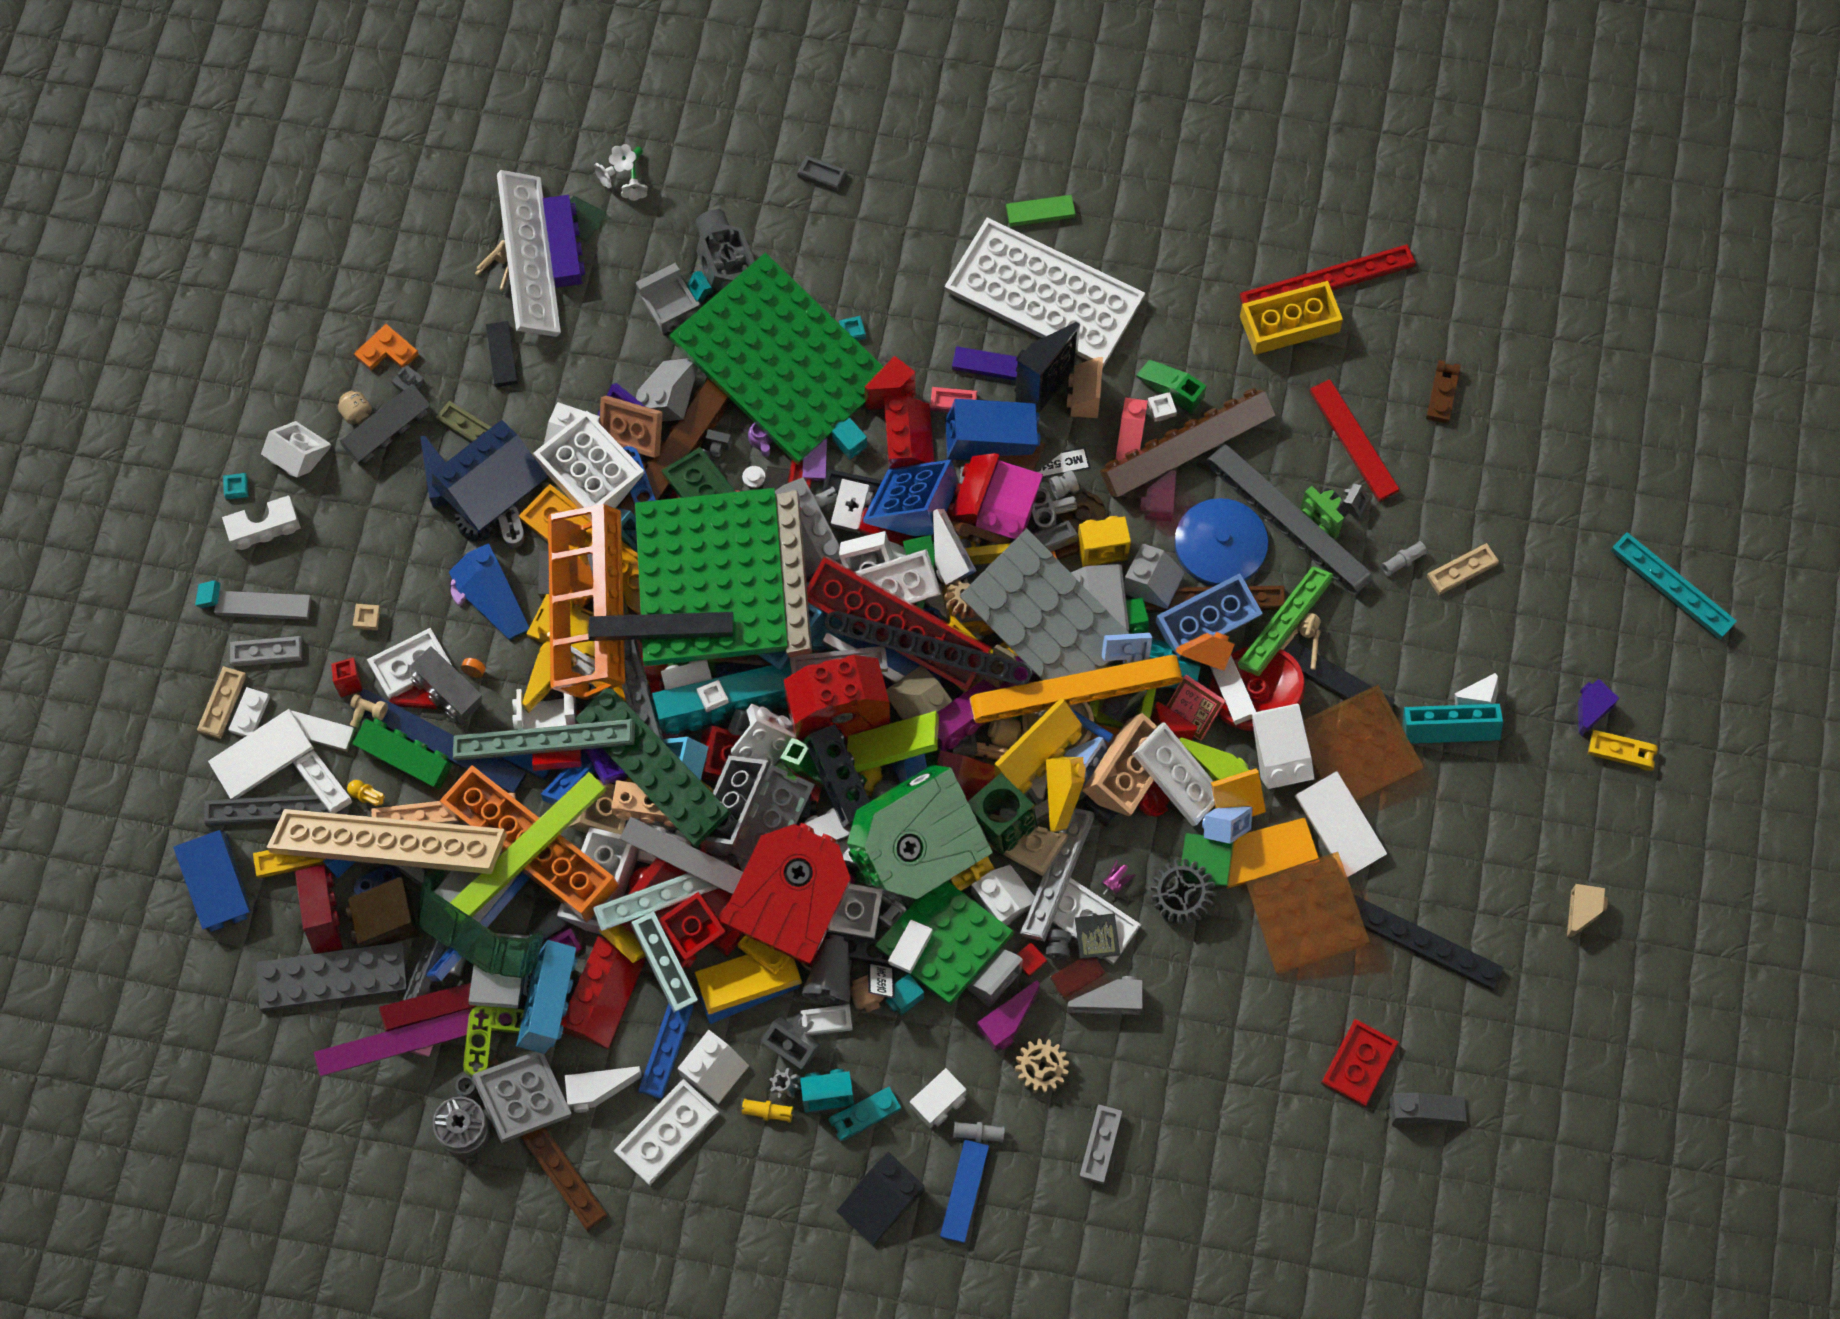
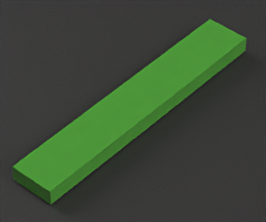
M1312 566L1238 662L1240 669L1260 676L1332 582V573Z

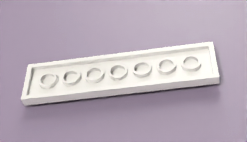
M500 170L497 173L516 331L557 337L561 331L542 199L541 177Z

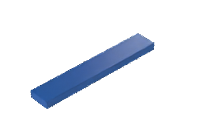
M521 871L478 925L464 930L427 973V977L432 982L443 980L530 877Z

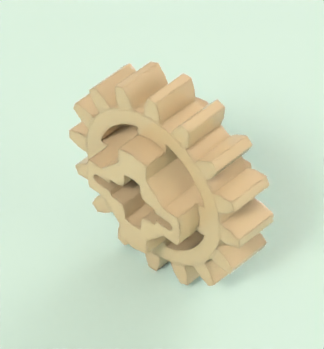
M1038 1039L1035 1046L1031 1041L1028 1042V1050L1021 1048L1020 1053L1023 1057H1016V1062L1021 1065L1015 1066V1072H1021L1018 1076L1019 1081L1026 1080L1024 1088L1027 1089L1033 1086V1093H1036L1038 1088H1042L1043 1094H1046L1048 1087L1056 1091V1083L1064 1084L1061 1076H1068V1071L1063 1068L1069 1066V1061L1063 1060L1066 1057V1052H1058L1059 1044L1052 1047L1051 1040L1048 1039L1045 1045L1042 1044L1041 1039ZM1041 1051L1040 1054L1031 1056L1033 1053ZM1050 1054L1056 1058L1058 1065L1052 1061ZM1041 1062L1046 1063L1043 1071L1039 1070ZM1026 1068L1032 1071L1034 1079L1029 1076ZM1049 1076L1053 1077L1051 1080L1043 1081V1079Z

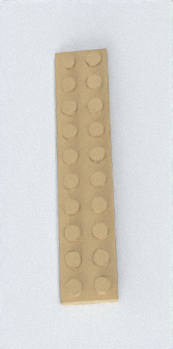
M284 809L267 849L273 854L492 874L507 834L504 829Z

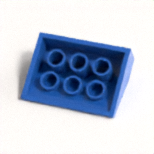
M951 459L888 469L863 518L864 523L911 536L933 535V511L936 509H945L947 511L955 494L956 487L960 483Z

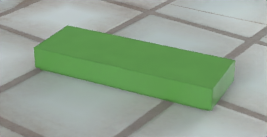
M1072 195L1006 204L1009 227L1075 218Z

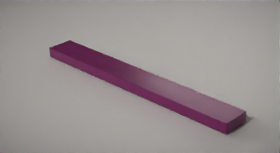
M473 1008L315 1051L313 1054L319 1076L330 1075L467 1036L469 1014ZM479 1011L477 1015H474V1017L479 1019L478 1027H473L472 1030L481 1029L482 1021L487 1019V1016L483 1015V1011ZM502 1013L499 1015V1023L502 1026L511 1024L512 1018L509 1014Z

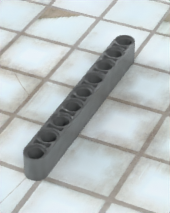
M1223 444L1206 460L1207 465L1216 475L1324 571L1332 573L1333 579L1350 594L1357 595L1373 580L1371 573L1229 446Z

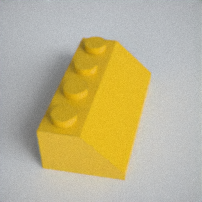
M1060 698L995 762V778L1002 773L1014 786L1025 794L1031 788V782L1037 776L1041 778L1047 772L1046 759L1062 757L1065 753L1064 749L1069 744L1074 745L1082 736V724L1063 698Z

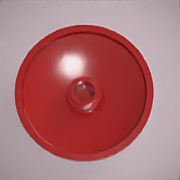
M1250 647L1240 649L1231 654L1256 712L1297 703L1300 706L1305 693V680L1302 669L1293 656L1279 649L1260 676L1240 669L1238 666V662ZM1213 675L1210 682V691L1223 698ZM1224 703L1218 713L1222 720L1235 728L1254 731L1252 719L1235 725L1228 707Z

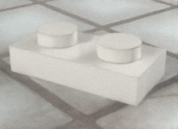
M246 687L228 729L230 733L246 737L257 730L269 702V694Z

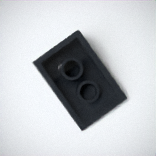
M887 1152L871 1168L836 1212L873 1246L925 1192V1185L891 1153Z

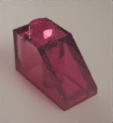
M1176 470L1168 472L1147 489L1146 497H1141L1140 511H1145L1144 520L1172 522Z

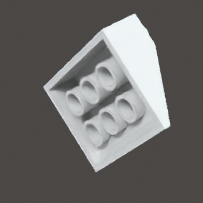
M588 411L584 412L533 453L545 473L579 509L600 504L616 509L645 473ZM592 514L586 515L592 521Z

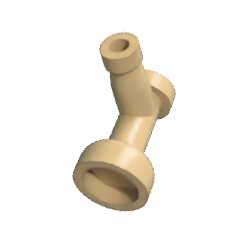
M355 694L350 703V706L355 709L350 725L359 728L365 710L372 712L373 718L383 720L388 710V704L383 701L375 704Z

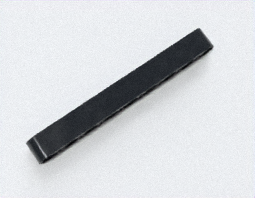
M842 611L831 612L825 619V625L829 631L1018 685L1026 684L1032 678V669L1024 662ZM835 615H839L843 619V625L839 629L834 628L831 623ZM859 621L863 622L866 626V631L863 635H858L854 630L855 624ZM880 628H885L889 632V638L885 642L880 641L877 637V632ZM904 634L909 635L912 639V644L909 648H904L900 644V638ZM926 641H931L935 645V651L931 655L926 654L923 650V644ZM950 647L958 651V657L955 661H950L946 657V651ZM972 654L980 656L981 664L979 667H972L969 664V657ZM996 660L1004 664V671L1001 674H996L992 670V664ZM1018 667H1023L1027 670L1028 675L1025 680H1018L1015 677V670Z

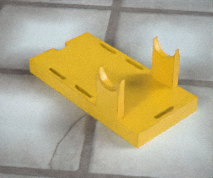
M546 594L526 633L527 637L541 643L550 642L549 594ZM574 600L570 601L571 637L588 634L589 616H594V612L576 606ZM594 641L571 644V646L585 655L587 654L595 658Z

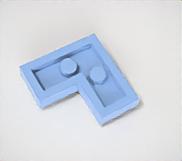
M1150 633L1105 635L1102 658L1104 661L1123 660V664L1148 660L1150 658L1152 636Z

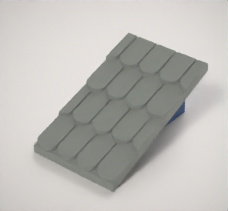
M1027 528L959 595L1024 663L1031 667L1032 671L1042 681L1107 668L1114 660L1104 661L1102 658L1104 636L1130 634Z

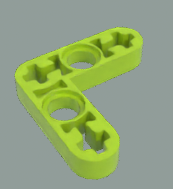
M476 1006L473 1008L468 1018L463 1064L464 1071L468 1076L472 1077L473 1074L487 1069L491 1030L519 1034L521 1023L518 1024V1028H515L517 1015H520L518 1020H522L524 1010L490 1006ZM479 1011H483V1015L487 1016V1019L482 1021L481 1029L472 1030L473 1027H478L479 1019L474 1017V1015H477ZM506 1013L511 1016L512 1022L509 1026H502L499 1023L498 1018L500 1014ZM474 1035H481L484 1038L485 1044L483 1047L477 1048L473 1046L471 1039ZM470 1051L484 1053V1056H478V1064L482 1065V1068H479L477 1072H474L473 1067L469 1066L475 1060V1054L470 1055Z

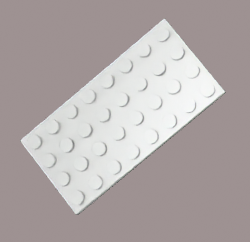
M986 218L944 286V291L1041 338L1078 322L1080 324L1077 355L1087 360L1103 357V367L1145 297V292L989 218Z

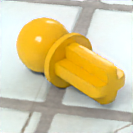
M353 780L347 786L349 796L359 799L362 803L368 802L374 806H381L384 803V794L374 790L371 785L364 784L361 780Z

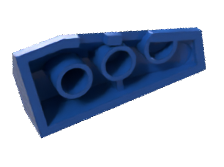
M489 543L468 552L449 571L451 578L456 582L455 586L460 594L464 593L465 598L473 604L474 608L490 620V623L508 640L516 638L529 630L527 621Z

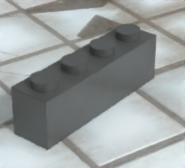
M412 383L341 439L340 444L357 464L361 461L366 463L375 456L373 451L378 447L384 449L393 442L391 439L393 435L397 432L400 435L406 432L411 427L409 423L416 418L419 421L428 414L426 409H428L430 404Z

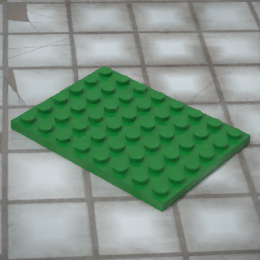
M766 252L669 335V340L797 465L832 434L836 424L841 421L845 422L865 404L864 387L883 368L857 340Z
M775 488L635 503L641 615L733 612L734 614L733 637L642 639L644 666L786 651L788 647Z

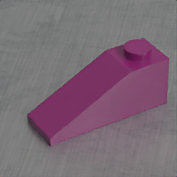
M1037 980L978 1022L977 1029L994 1052L999 1048L1004 1050L1014 1042L1013 1038H1015L1039 992L1040 983Z

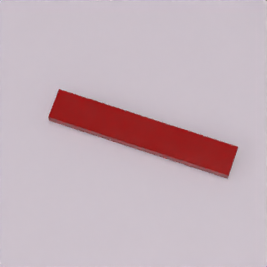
M1329 379L1310 388V394L1377 501L1380 502L1398 493L1399 488L1332 381Z

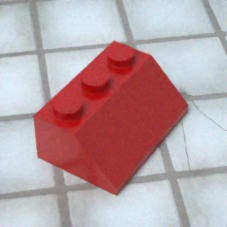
M907 395L884 397L889 469L934 462L930 404Z
M999 454L972 456L970 464H965L962 472L964 477L963 483H958L954 495L957 499L955 504H950L947 512L950 521L976 526L983 501L999 461Z

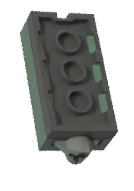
M770 764L736 845L729 852V855L737 858L742 872H744L762 835L792 824L796 825L815 784L800 777L792 780L786 777L787 771Z

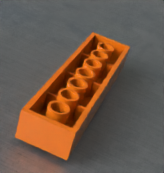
M473 765L440 800L445 810L463 825L504 829L507 836L500 854L539 819V817ZM559 835L522 870L523 873L586 923L595 914L593 907L604 904L619 887L613 875L562 835Z

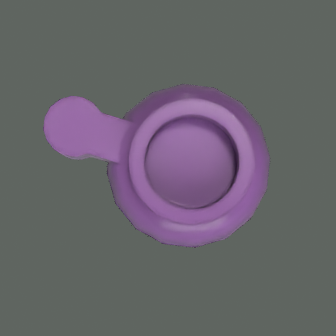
M753 423L748 431V441L755 448H761L762 456L767 457L770 455L769 445L773 440Z

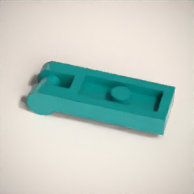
M887 1087L850 1108L834 1114L828 1120L831 1126H835L838 1132L836 1135L841 1142L900 1111L901 1106L891 1088ZM850 1119L853 1125L846 1127L844 1121Z

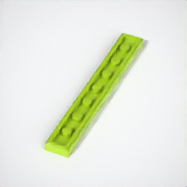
M588 772L498 857L492 874L481 873L445 908L462 926L466 924L607 791L606 788Z

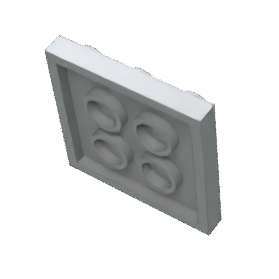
M533 1052L480 1071L472 1076L501 1143L570 1118L571 1111L543 1053Z

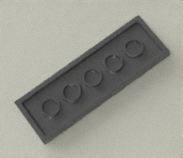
M403 942L256 962L259 1009L261 1012L406 992L408 988Z

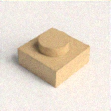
M356 604L353 620L354 629L378 630L380 606Z

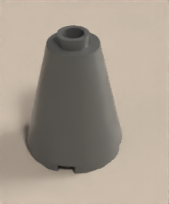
M830 935L829 938L824 939L802 989L803 997L821 1003L822 1000L830 1001V1004L833 1005L849 1004L851 999L848 943L844 941V937Z

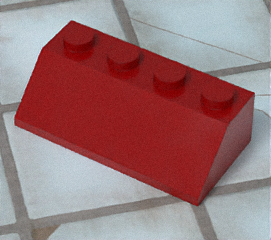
M598 936L568 1005L566 1015L560 1024L563 1025V1033L609 1049L646 959L642 958L632 963L610 941Z

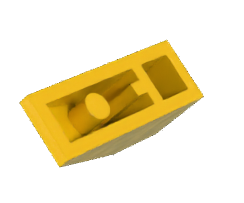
M549 641L545 642L539 650L540 653L537 656L522 702L525 711L528 713L552 690L550 683ZM571 652L572 669L577 664V660L575 655Z
M1083 757L1046 759L1050 832L1068 828L1085 782L1086 768Z

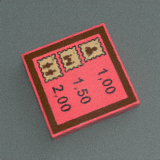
M1185 675L1166 707L1196 725L1198 728L1194 736L1202 740L1226 700L1188 675Z

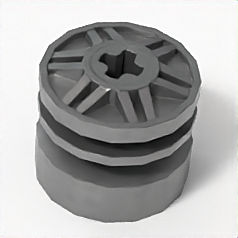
M464 1096L452 1097L444 1101L436 1109L433 1117V1131L443 1148L450 1154L458 1157H469L480 1152L487 1144L490 1137V1123L481 1106L473 1099ZM458 1120L463 1122L464 1126L462 1128L457 1126L456 1122Z

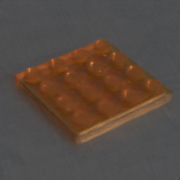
M1379 685L1303 720L1312 764L1320 779L1322 780L1337 771L1355 801L1423 769V765Z
M1339 852L1246 882L1276 974L1370 944Z

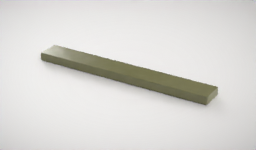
M448 401L435 417L436 421L471 443L491 428V426L451 401ZM549 476L547 480L539 485L545 489L551 484L570 499Z

